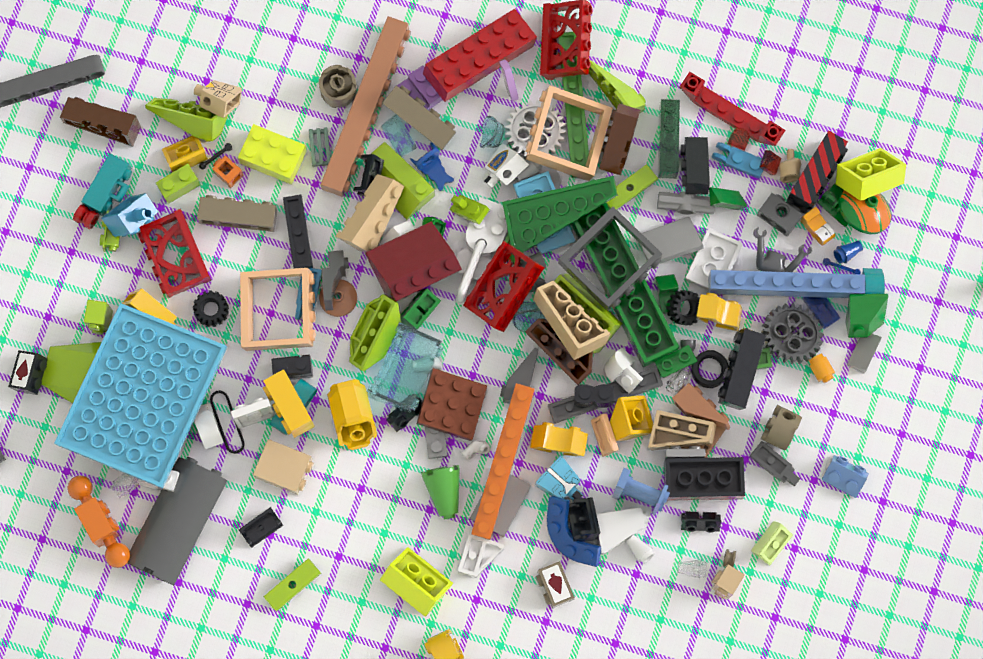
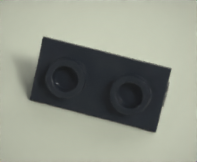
M415 394L413 396L410 395L400 404L404 408L403 411L397 407L387 415L386 421L393 426L396 432L406 427L409 421L419 415L422 400Z
M685 511V513H681V530L688 532H720L721 515L717 514V512H703V518H699V512Z

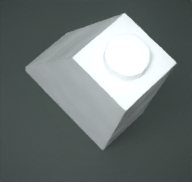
M642 507L597 514L600 534L598 535L599 546H601L600 554L605 555L644 529L645 524L648 522L646 512H642Z

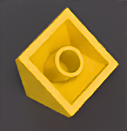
M194 136L187 137L162 149L172 172L186 164L193 167L208 160L199 139Z

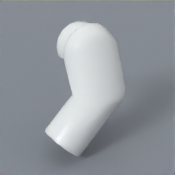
M472 441L461 454L468 460L474 453H489L490 446L485 441Z

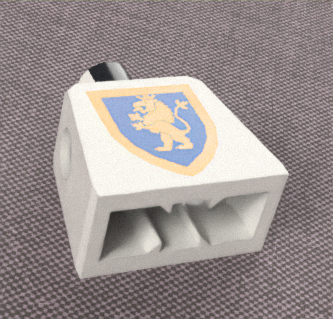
M501 144L485 165L490 174L484 182L490 188H493L498 181L508 185L529 164L517 152Z

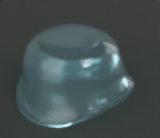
M487 116L483 121L481 148H497L504 141L505 127L492 116Z
M523 301L512 321L515 328L525 332L538 318L545 319V316L534 301Z

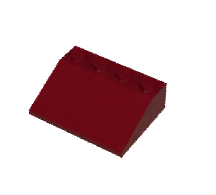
M432 221L365 252L385 295L396 302L462 270L453 250Z

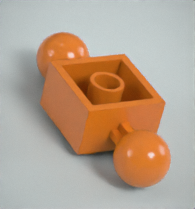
M82 475L73 477L68 483L67 490L73 499L80 500L82 503L74 508L92 543L99 548L103 545L106 546L105 560L110 566L114 568L125 566L130 559V551L126 545L117 543L115 539L120 536L117 532L120 528L115 519L109 517L108 514L111 512L108 506L102 500L99 501L95 497L92 498L93 485L89 478Z

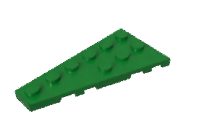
M614 176L502 202L511 245L524 253L618 196Z

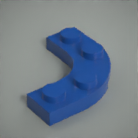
M555 496L549 497L547 529L555 547L564 556L575 562L597 567L600 562L601 546L583 541L573 542L572 533L568 527L570 500Z

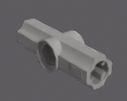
M659 192L657 209L674 210L686 215L693 213L714 214L715 207L710 206V197L685 194V192H679V194Z

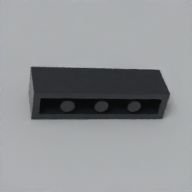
M747 328L736 332L733 339L735 343L734 349L731 350L728 357L730 363L723 374L724 384L718 392L719 404L737 410L746 409L766 335Z

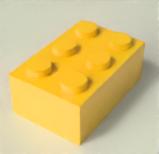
M284 369L263 380L265 384L263 390L269 401L274 400L275 403L272 406L278 418L283 417L284 420L281 423L288 435L292 433L293 437L296 438L315 427Z

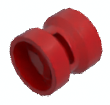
M83 204L77 208L73 216V221L84 224V227L89 230L95 226L99 219V213L94 210H88V207Z

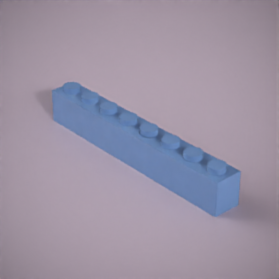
M710 270L708 275V293L722 295L849 298V294H865V275Z

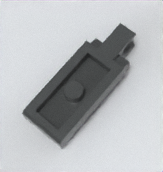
M763 441L760 442L749 456L783 483L787 481L795 486L800 480L793 473L795 469L792 467V464Z

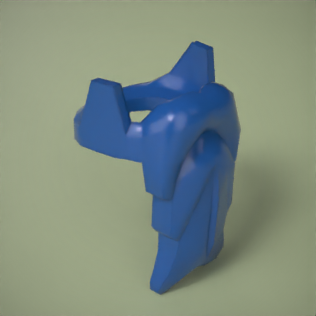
M431 142L430 147L432 150L417 161L412 158L410 160L418 170L427 175L431 181H434L438 190L441 191L444 185L452 183L454 178L445 172V168L441 165L438 157L440 151Z

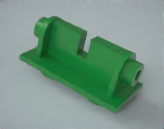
M687 345L654 362L660 376L665 378L698 361L690 346Z

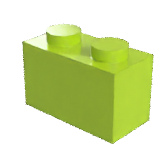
M186 164L157 181L156 185L167 204H170L200 186V183L190 165Z
M87 300L84 323L92 333L103 335L111 324L113 310L107 302Z

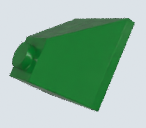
M849 294L845 320L848 338H867L884 324L888 294Z

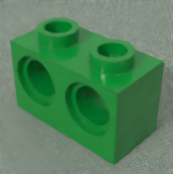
M427 288L420 290L400 314L401 323L410 331L418 330L441 300Z

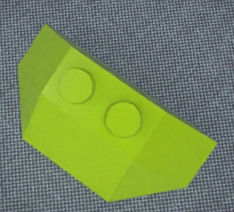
M382 294L379 298L366 305L350 337L351 356L349 357V362L361 371L367 370L385 357L401 325L398 303L387 295Z

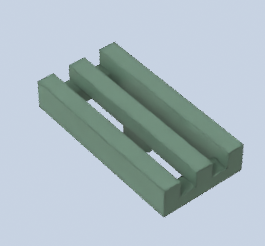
M328 128L309 129L312 166H326L331 159ZM314 134H317L319 162H316ZM321 134H324L327 161H323Z

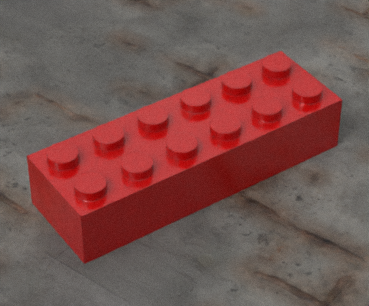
M513 9L426 63L423 75L442 100L446 102L499 69V61L507 60V62H510L534 47L537 36L517 10Z

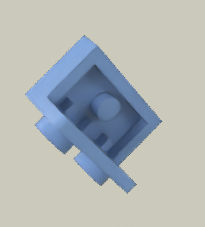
M834 455L822 477V481L857 498L869 473L862 466H854L849 463L845 457Z

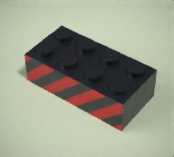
M828 130L791 190L786 203L790 206L798 207L803 214L808 209H813L820 197L819 195L823 193L829 180L834 175L837 163L840 164L848 149L845 147L848 141Z
M744 457L666 458L663 462L664 485H668L667 491L670 492L667 501L743 499L745 497Z

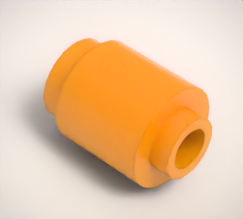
M822 353L809 360V367L818 382L823 381V383H826L834 378L833 374L835 371L827 357H824Z

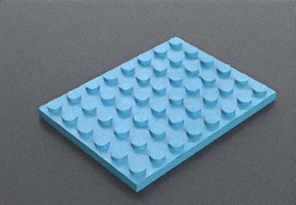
M120 303L54 444L163 489L226 352L227 346Z

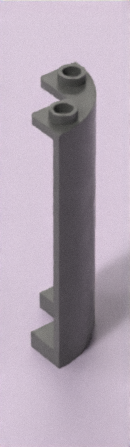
M178 457L172 469L180 473L174 491L161 490L130 550V559L128 561V564L173 586L228 481L221 477L222 473L213 468L210 471L197 465L198 461L191 457L186 459Z

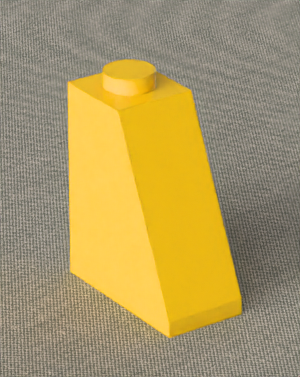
M142 288L130 292L122 303L175 325L174 321L177 317Z

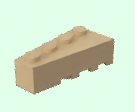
M377 174L365 191V198L357 203L355 213L351 218L348 217L344 222L346 226L342 232L338 231L335 237L362 252L378 247L404 186L394 179Z
M551 281L537 288L533 298L534 302L574 360L607 344L611 333L606 329H602L598 325L599 322L593 317H589L584 312L583 307L576 305L571 300V296L557 283Z

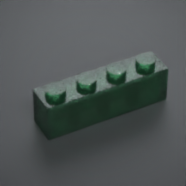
M661 99L658 178L677 179L679 171L680 100Z

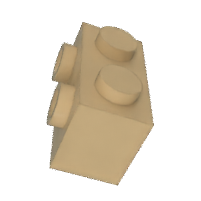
M728 564L723 571L719 570L712 580V583H714L712 587L715 590L714 594L722 599H725V597L729 599L736 591L745 574Z

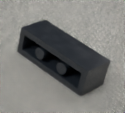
M685 137L684 144L680 146V155L684 156V160H681V171H684L685 174L682 175V187H685V194L708 195L710 186L708 137Z

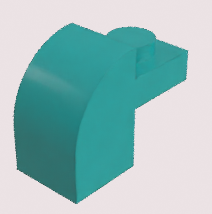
M863 268L865 294H885L883 270Z

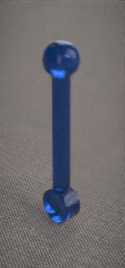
M829 258L823 259L822 263L825 266L831 265L854 274H861L860 269H852L831 262Z

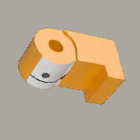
M814 207L802 216L800 222L820 245H825L835 237L833 229L820 215L817 207Z

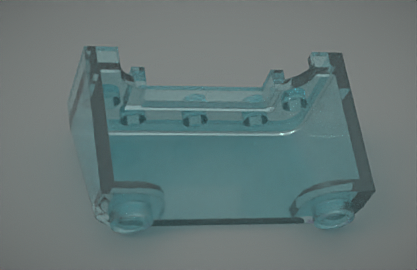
M399 322L395 330L397 332L395 339L393 338L392 345L378 375L374 378L375 384L370 383L367 395L375 401L411 412V410H416L420 401L417 398L436 357H441L444 348L441 347V340Z

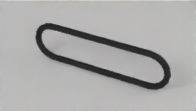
M215 391L210 396V404L212 406L217 424L219 426L225 447L230 453H240L245 446L244 439L240 429L235 423L239 437L241 439L242 446L239 450L233 451L228 446L213 403L214 395L221 393L225 395L230 411H233L230 399L227 393H225L224 391Z

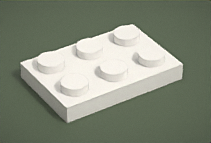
M708 228L702 241L704 249L698 250L685 278L686 281L707 290L710 270H731L743 245L742 242Z
M263 397L254 400L253 404L247 406L245 404L234 407L235 410L231 411L232 417L239 429L270 419L275 415L269 399H264Z

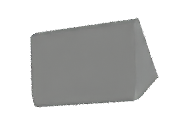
M871 334L867 338H859L847 366L865 373L882 337Z

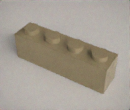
M396 85L382 104L443 150L456 134V131L453 130L455 126L448 120L443 122L439 119L440 114L431 108L430 111L424 107L426 103L420 98H412L409 95L411 91L403 85L400 88Z
M206 195V197H200L197 220L199 224L274 232L277 208L273 203L266 201L260 204L254 203L253 200L244 199L242 202L236 201V199L231 197L217 199L216 196Z

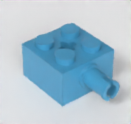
M144 193L129 196L101 219L114 237H125L128 234L132 236L139 232V227L154 220L153 216L158 211L147 194Z

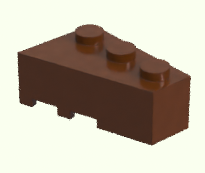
M619 103L617 110H612L610 120L613 123L612 126L608 125L605 135L608 137L607 142L604 141L601 152L604 154L599 167L600 170L617 175L622 174L640 109Z

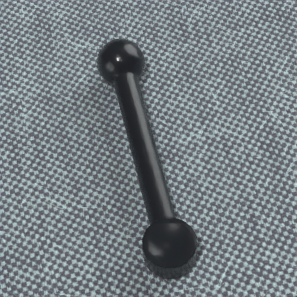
M226 143L224 146L225 148L220 150L207 161L201 162L199 164V168L205 169L206 165H208L214 159L219 157L225 151H231L232 145L230 143Z

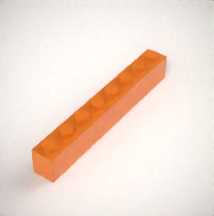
M517 383L515 385L474 522L472 535L491 540L534 396V388Z

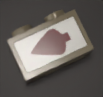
M560 561L538 570V575L535 577L539 587H544L546 593L543 594L547 605L551 604V607L555 608L575 599Z

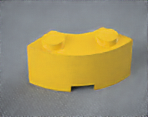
M714 293L700 295L697 312L698 319L705 323H708V320L715 322L716 327L739 331L742 315L741 304L732 300L725 301Z
M542 422V425H534L530 448L552 453V451L564 452L563 455L568 456L585 455L588 434L581 432V428L570 426L569 429L553 427L554 424Z

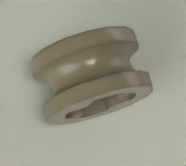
M726 549L723 567H726L728 564L734 567L736 551L730 552L729 549Z

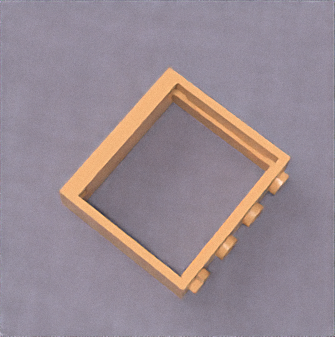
M549 85L545 91H542L539 98L541 106L535 112L534 118L537 120L532 125L529 134L532 138L525 147V152H527L526 160L590 181L595 175L613 108ZM552 98L599 114L585 167L537 150Z
M295 268L240 272L242 349L253 351L313 347V341H315L316 332L313 330V322L316 320L315 311H313L315 293L312 292V285L315 284L314 273L310 269ZM302 276L303 338L253 341V279Z

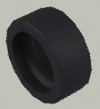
M714 350L701 352L696 357L698 362L692 364L691 373L693 379L704 388L720 386L725 380L723 379L724 371L729 366L727 359L721 353ZM712 358L720 363L721 374L717 379L706 380L700 375L699 365L704 359Z

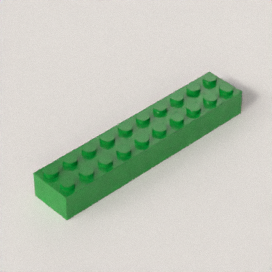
M607 203L571 224L578 239L609 210ZM615 219L584 248L608 299L639 269ZM646 280L641 283L638 281L634 285L635 289L628 296L624 294L620 298L621 303L614 308L619 321L623 323L622 327L643 368L679 349V345Z

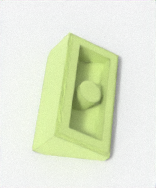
M773 521L751 552L770 566L793 534L781 523Z

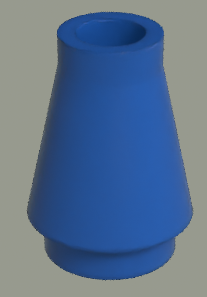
M858 240L853 243L837 246L833 252L834 257L840 264L847 263L855 255L863 251V246Z

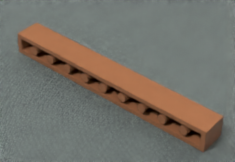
M387 17L320 184L322 190L341 197L344 196L345 192L348 193L351 186L349 180L351 175L356 174L358 168L357 160L364 154L365 148H363L365 141L368 142L370 139L371 125H375L378 114L376 112L378 107L382 108L383 106L382 103L385 100L383 95L390 88L391 75L396 73L398 67L397 59L402 57L405 49L403 44L410 38L409 23Z

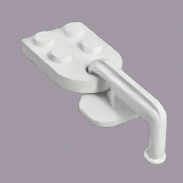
M480 197L478 202L486 205L490 210L480 225L470 221L465 236L468 248L461 250L456 257L462 268L457 273L463 275L455 298L459 305H463L466 301L465 295L471 280H478L482 276L487 264L492 260L490 255L496 253L497 248L502 244L508 232L503 205Z

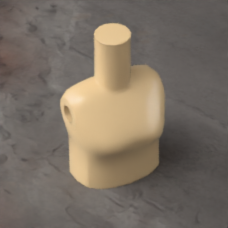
M793 149L787 150V160L779 164L780 181L783 183L797 181L800 177L801 160L794 158Z

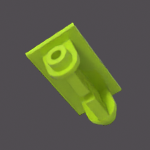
M102 220V227L105 230L104 235H100V246H102L104 252H106V248H109V251L115 252L119 248L120 236L114 237Z

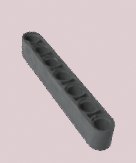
M87 56L1 82L0 108L104 76L105 71L100 56Z

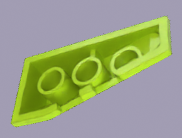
M590 60L589 75L616 110L619 103L640 109V113L645 110L646 100L640 93L637 94L633 88Z
M154 98L145 105L147 110L206 142L214 141L221 135L228 117L227 115L222 118L200 107V105H196V101L179 103L175 99Z
M386 142L382 143L371 153L384 160L381 176L394 179L404 186L395 208L406 220L435 197V190Z

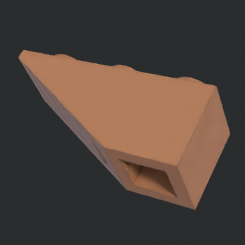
M688 383L672 398L674 404L687 417L714 422L717 427L730 429L729 418L723 412L719 413L715 409L716 405L710 399L706 400L702 396L703 392L697 386L693 387Z

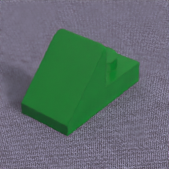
M674 274L655 277L662 314L670 312V310L666 309V306H670V303H667V301L672 300L670 296L672 294L676 295L675 292L679 289Z

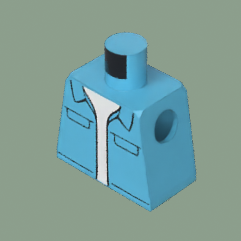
M561 455L535 484L551 496L563 499L568 496L571 500L582 498L583 496L576 488L580 483V478Z

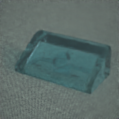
M394 115L381 126L393 148L401 157L416 149L413 139L398 115Z

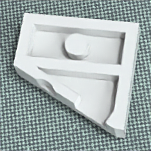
M469 534L458 572L477 578L504 549L505 544Z

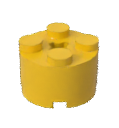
M450 629L428 638V642L424 643L428 654H431L434 659H464L456 638L452 639L450 636L452 634Z

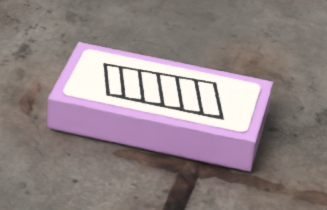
M507 60L499 61L507 93L512 102L516 101L519 97L512 69Z

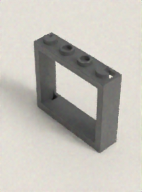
M612 207L559 258L558 264L608 311L611 307L614 309L621 303L620 298L624 294L628 296L635 289L634 285L638 281L640 283L644 281L649 275L647 272L651 268L656 269L662 262L660 260L662 253L618 210ZM615 219L653 256L608 299L571 261Z

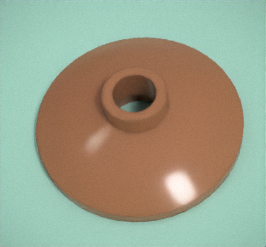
M341 279L335 291V294H341V298H334L333 310H325L323 287L319 295L322 309L327 314L335 317L349 314L357 304V292L354 286L348 281Z

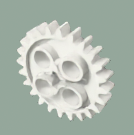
M529 100V106L522 102V109L516 106V113L510 112L511 118L506 120L509 125L505 126V130L509 132L505 133V137L510 138L507 143L508 145L513 144L512 150L518 149L517 153L519 155L524 153V159H526L527 155L525 147L532 138L529 135L530 130L537 120L534 118L532 122H528L525 120V117L535 116L537 108L541 106L539 100L536 101L535 105ZM553 105L549 107L545 122H550L552 126L550 128L543 127L540 138L544 139L546 143L538 145L537 148L538 151L547 154L549 152L555 154V147L561 148L559 142H564V137L562 136L566 135V131L563 130L566 124L560 123L563 120V116L557 117L559 110L553 112ZM520 133H526L528 137L522 139L518 135Z

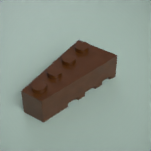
M68 97L60 115L62 122L67 125L132 147L141 128L134 114L104 107L96 103L85 102L78 97Z

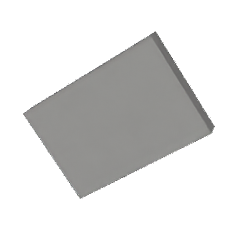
M690 217L642 233L662 253L661 263L704 249ZM639 243L648 261L653 255Z
M511 474L493 532L502 537L507 533L531 488L530 484ZM482 496L479 502L477 503L472 515L470 516V520L474 522L477 516Z

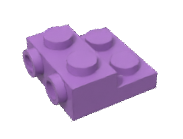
M422 65L397 86L400 88L403 85L411 91L409 95L412 98H420L426 103L424 107L429 110L440 103L442 98L423 75L424 66Z

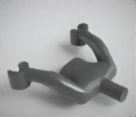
M759 227L753 231L754 237L757 238L756 267L760 271L793 272L802 262L803 258L812 252L811 247L808 248L807 253L804 252V244L801 245L798 249L799 254L785 267L786 256L768 250L764 258V237L767 231L764 230L762 236L758 234Z

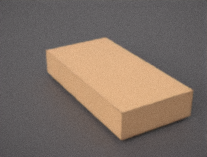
M607 413L590 420L602 457L618 451L619 448Z

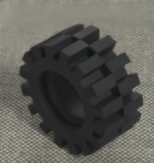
M209 290L208 293L206 291L202 292L203 295L199 294L197 296L198 299L194 300L193 310L195 317L206 327H216L217 324L221 325L222 321H225L227 319L226 316L229 314V306L226 299L217 291ZM214 302L218 305V311L215 315L209 316L204 313V306L207 303Z
M676 291V295L672 294L670 296L672 300L667 301V303H670V306H666V309L670 310V312H667V315L671 316L669 319L675 321L674 323L685 326L693 325L692 323L696 324L698 322L697 312L700 297H698L697 293L691 291ZM683 301H688L690 304V310L687 315H682L680 312V306Z

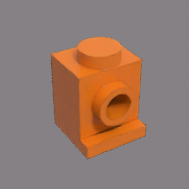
M226 155L223 158H219L212 168L213 172L230 189L244 176L242 170ZM226 170H230L227 175L224 174Z

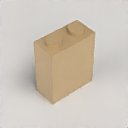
M268 439L253 476L256 479L298 495L299 490L303 491L306 485L304 478L307 473L311 472L314 462H312L310 455Z

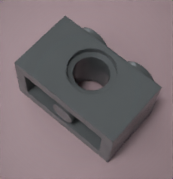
M771 193L759 209L757 216L788 237L803 214L800 213L801 210L798 207L790 206L786 203L785 199L779 194ZM782 210L786 216L780 217L776 211Z

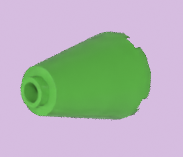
M453 465V467L449 468L445 466L426 470V472L422 471L423 481L438 515L443 516L444 520L455 518L459 508V465Z

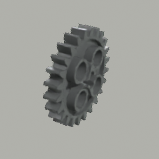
M785 303L782 308L777 306L775 310H771L770 315L766 316V321L762 324L765 329L762 330L761 334L766 335L765 341H768L765 348H772L770 354L777 353L776 359L782 356L784 363L790 359L791 364L796 360L801 364L803 359L807 362L810 357L813 358L816 352L821 349L819 346L823 343L821 338L824 334L819 331L822 330L823 326H817L820 320L813 319L815 313L808 314L809 308L803 311L802 305L795 308V304L792 303L789 308ZM789 318L793 319L796 324L790 322ZM801 323L804 324V326L801 327L796 334H793L788 339V341H786L784 344H781V341H783L790 333H792ZM776 330H780L783 335H779ZM802 332H806L809 337H805ZM790 344L795 345L796 349L791 348Z

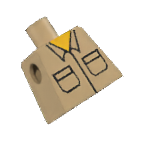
M214 80L207 86L197 84L194 88V95L200 96V107L222 118L226 117L240 105L241 87Z

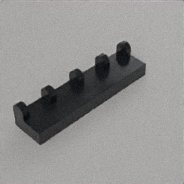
M302 194L283 197L293 268H313Z

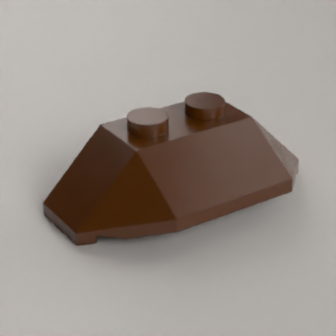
M538 318L525 331L577 385L592 373L593 351L574 360L547 319Z

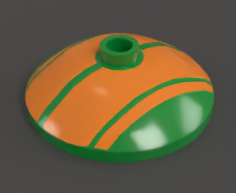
M844 190L839 197L841 215L855 230L865 234H879L889 226L892 218L891 208L881 193L860 201Z

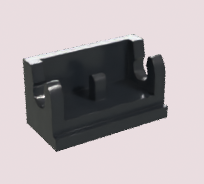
M363 154L360 157L362 160L365 159V168L361 186L354 187L353 190L358 192L357 194L360 196H365V191L376 175H381L384 160L375 154Z
M593 497L574 499V503L569 504L568 513L573 542L594 541L600 534V528Z
M270 507L238 530L249 546L253 548L284 525Z

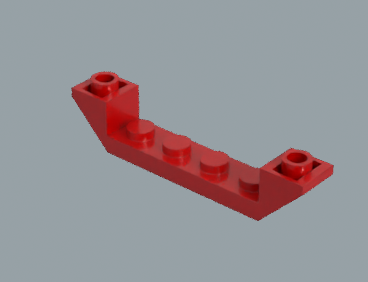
M689 71L679 88L694 104L756 142L772 146L777 145L786 131L785 129L770 120L766 124L705 87V80Z

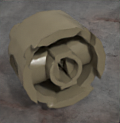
M333 65L322 72L319 79L321 97L330 107H344L355 99L357 84L355 75L349 68L342 67V65Z
M777 404L772 414L774 416L769 418L761 440L785 451L799 427L802 416Z

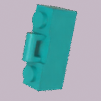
M109 153L81 201L82 204L91 211L94 210L99 215L104 216L107 211H111L113 200L121 203L130 188L129 185L124 183L132 175L130 164ZM120 186L121 188L119 189L117 195H114Z

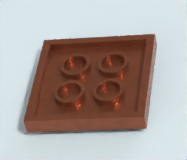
M433 368L416 424L472 441L487 385Z

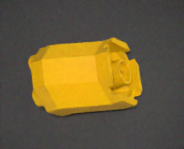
M357 379L333 384L327 397L339 445H347L348 449L351 450L367 447L371 443L370 439L377 437V432L365 385L361 384Z

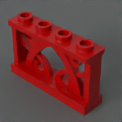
M587 0L543 4L540 75L547 80L589 74L591 65L589 59V51L591 50L590 33L592 31L591 15L593 8ZM579 9V18L576 19L577 13H574L569 19L571 12ZM566 11L565 16L558 15V12ZM568 26L575 33L576 38L565 51L557 43V38L563 35ZM557 49H560L561 55H560L559 52H558V54L556 55V50H557ZM577 56V65L570 67L567 60L569 59L575 63L574 58ZM561 64H563L565 67L562 69H556V67Z
M181 208L174 211V213L139 227L138 237L141 243H145L148 248L144 251L148 260H153L155 266L152 267L155 277H160L162 283L159 286L163 294L167 293L168 297L171 298L202 283L212 281ZM175 220L178 221L168 231L163 227V225ZM154 229H159L165 234L163 238L160 234H155L158 237L156 241H152L149 235ZM179 235L183 237L181 242H177L172 238L175 236L177 239ZM169 241L177 247H189V250L181 257L180 266L173 265L163 259L164 251ZM152 247H158L156 256ZM186 258H191V259H192V263H191V264H188V263L186 262L187 267H185V266H184L185 259H186ZM160 266L168 270L164 275ZM178 274H182V281L178 286H171L169 284L168 278L170 276L175 277V282L178 279ZM186 275H201L186 282Z
M503 241L497 248L492 260L487 264L482 276L477 280L472 292L467 296L463 306L493 328L504 333L545 267L514 246ZM511 254L515 256V263L513 267V262L509 258ZM520 258L527 262L525 268L519 267ZM510 275L509 284L511 290L508 294H501L496 297L495 281ZM480 303L483 305L489 303V306L485 309H479ZM492 310L495 315L491 319L486 313Z

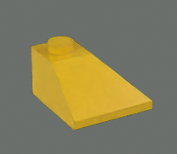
M645 396L620 397L617 399L610 419L616 441H625L651 434L653 421Z

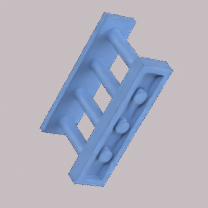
M623 468L612 498L619 500L621 496L625 497L626 495L653 506V515H656L657 511L661 512L670 494L667 491L668 485H664L662 491L633 480V477L629 476L631 470Z

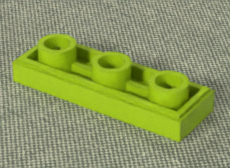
M646 164L616 186L618 196L606 202L610 209L614 207L618 210L658 181V177ZM627 187H631L633 190L628 191Z
M308 558L263 597L277 612L322 573ZM291 582L296 583V587L293 589L289 587Z

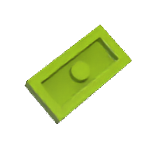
M454 195L451 202L453 205L449 209L452 213L480 225L490 210L486 205L462 195Z

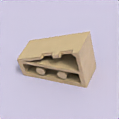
M657 410L648 448L653 451L669 449L671 446H680L682 448L711 445L714 439L716 424L710 421Z

